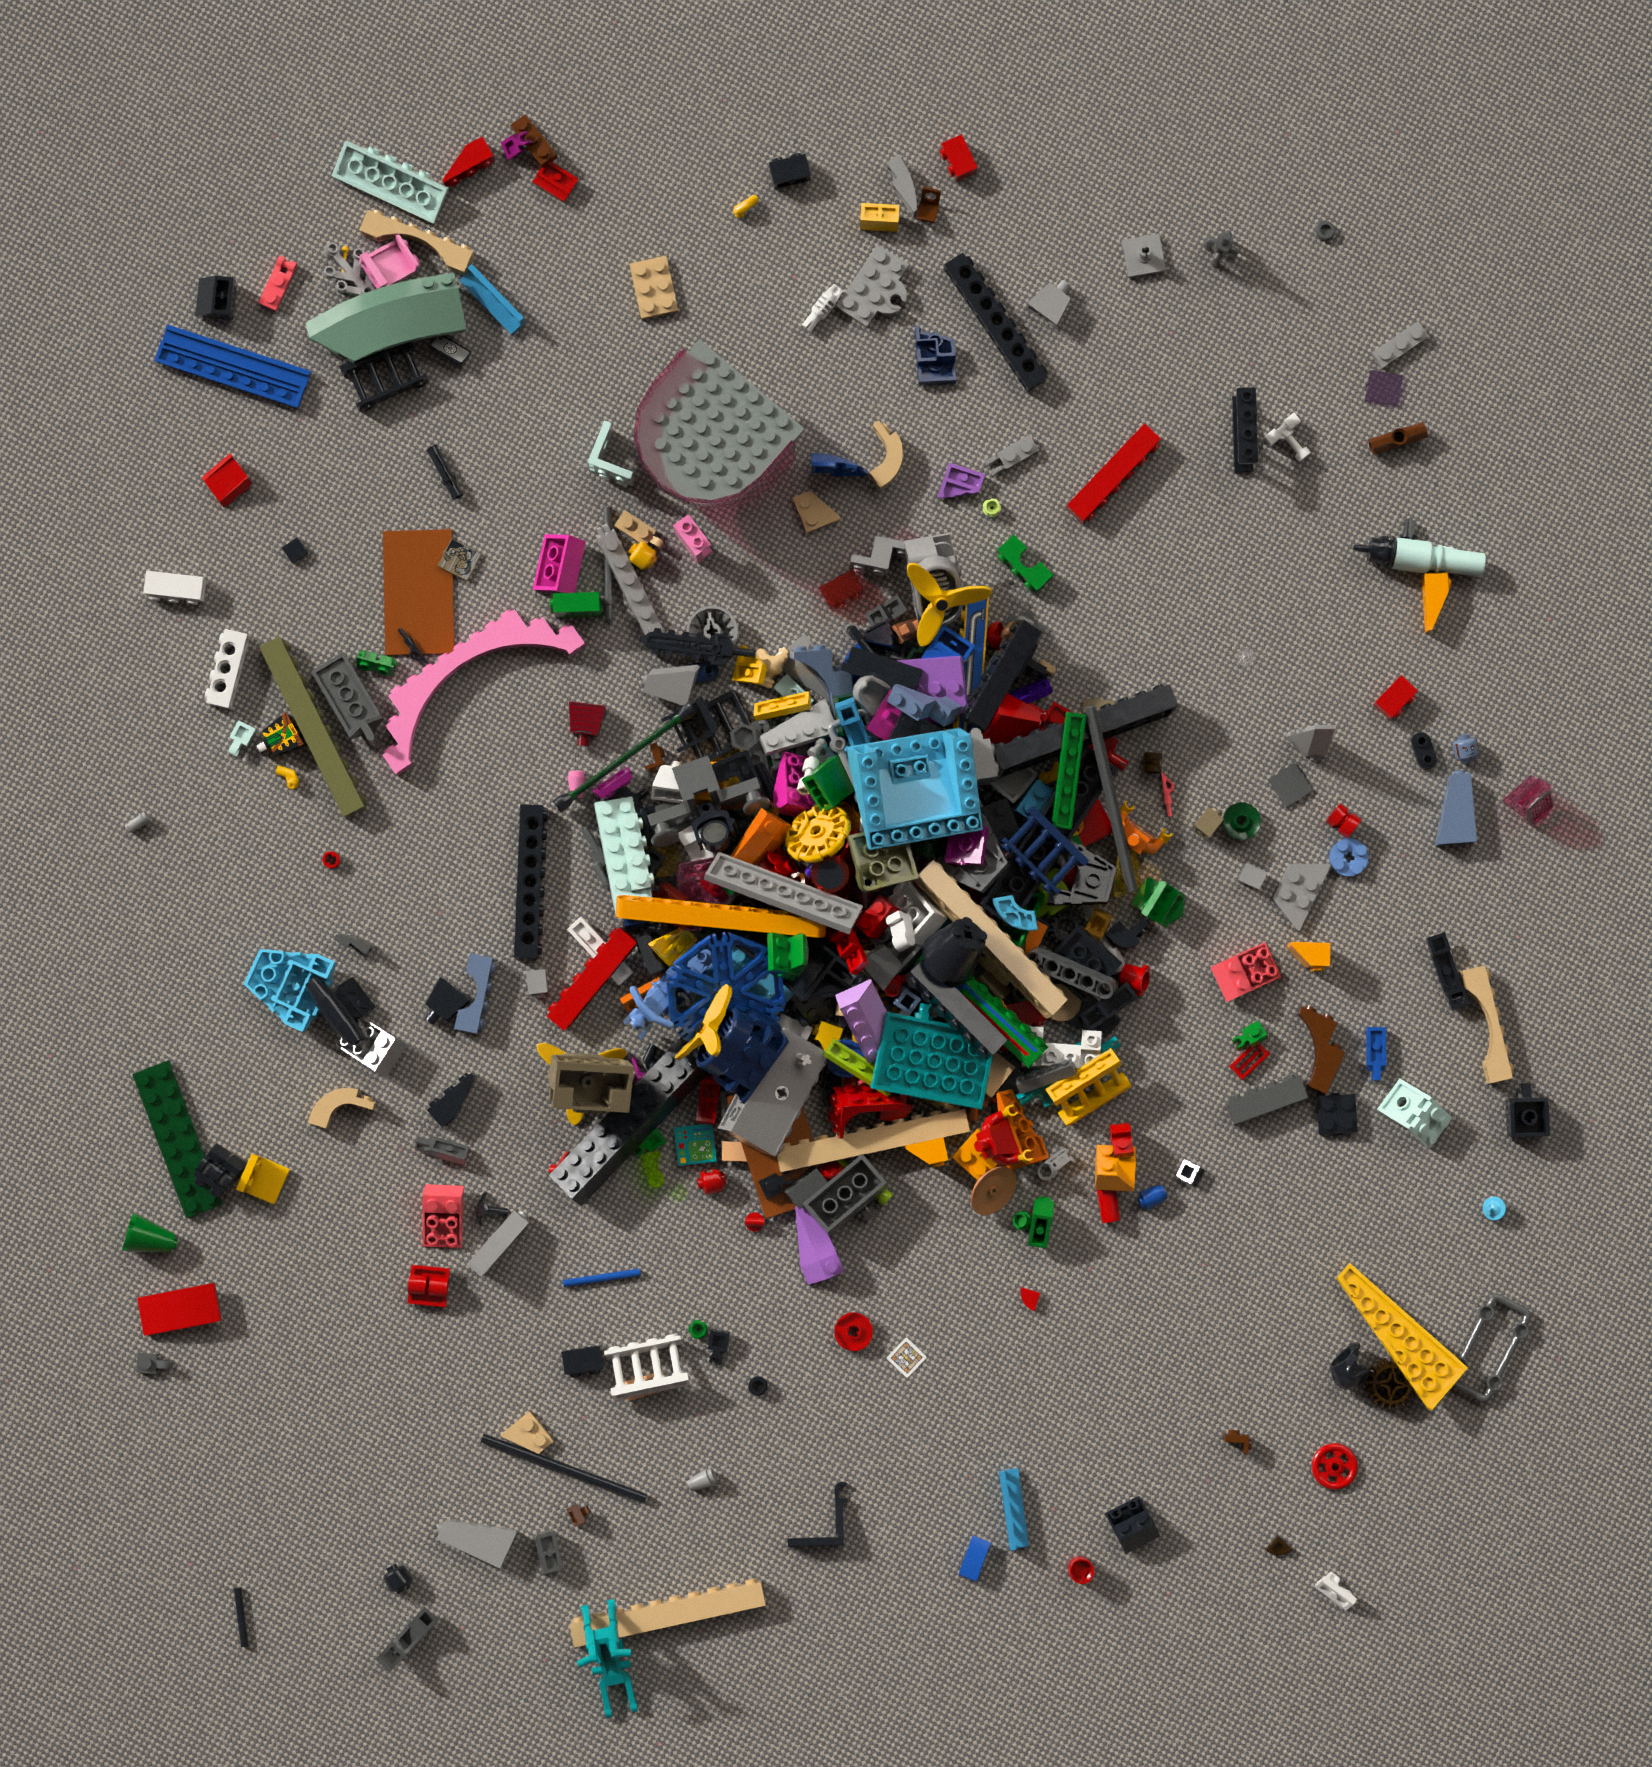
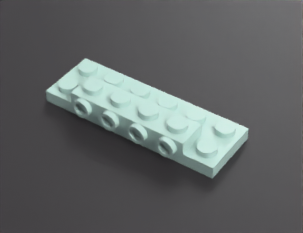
M349 141L344 142L332 173L333 177L433 224L436 223L449 190L448 187L435 182L434 179L430 178L431 174L426 171L420 170V172L413 170L414 166L411 164L396 162L397 158L388 154L386 156L380 155V150L369 146L367 149Z
M633 797L594 803L615 915L616 899L619 895L652 898L651 885L654 884V877L652 873L648 872L647 866H650L649 854L645 855L644 852L647 842L645 836H641L640 829H643L642 818H638L635 812Z

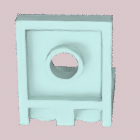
M604 420L588 460L590 470L599 473V477L605 480L610 478L617 480L616 483L621 486H633L635 477L632 471L602 460L614 432L612 423Z
M1401 1079L1398 1080L1377 1109L1383 1115L1407 1128L1429 1149L1452 1119L1432 1097ZM1407 1100L1406 1104L1400 1107L1401 1102Z

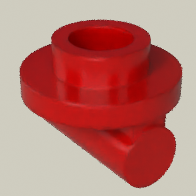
M757 1212L750 1213L745 1218V1226L750 1231L757 1232L763 1228L764 1218Z

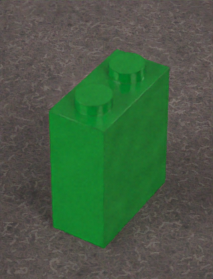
M599 592L553 593V599H550V610L556 618L602 617L601 596Z
M839 755L827 759L802 779L820 811L823 809L826 811L835 807L855 791Z

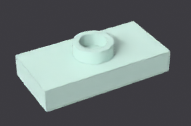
M788 674L773 687L782 697L805 692Z

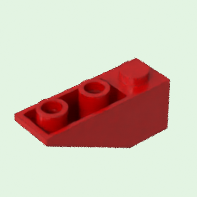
M483 136L464 147L443 178L444 186L453 187L460 182L459 180L465 177L470 178L476 174L477 170L481 168L486 169L493 164L492 162L495 161L494 156Z

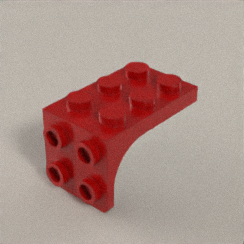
M868 1084L833 1087V1095H830L831 1111L828 1112V1120L833 1125L834 1133L837 1134L839 1139H843L847 1122L856 1114L902 1110L903 1102L898 1093L892 1092L890 1096H886L878 1090L870 1088L871 1086Z

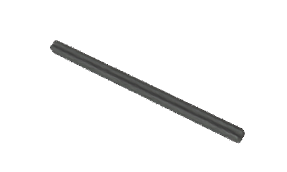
M1095 705L1085 707V712L1087 714L1091 739L1126 891L1133 893L1138 890L1131 856L1097 708Z

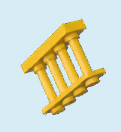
M1111 1048L1078 1068L1076 1075L1060 1080L1045 1089L1056 1106L1061 1104L1063 1109L1058 1112V1115L1067 1127L1132 1087L1124 1073L1118 1074L1116 1069L1122 1064ZM1110 1073L1112 1079L1102 1084L1100 1078ZM1093 1083L1096 1089L1085 1094L1083 1089ZM1077 1093L1079 1099L1069 1105L1067 1099Z

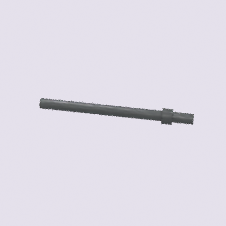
M604 507V524L607 523L610 530H612V508ZM605 557V597H603V605L605 606V620L612 621L613 606L615 605L612 588V569Z

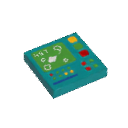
M700 1124L674 1127L678 1166L717 1162L713 1125Z

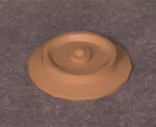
M1006 1166L995 1167L978 1179L971 1195V1206L976 1213L990 1215L999 1211L1009 1202L1017 1185L1014 1171Z

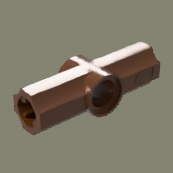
M1423 422L1370 438L1368 439L1370 451L1373 455L1428 438L1427 428ZM1394 435H1400L1402 442H1396Z

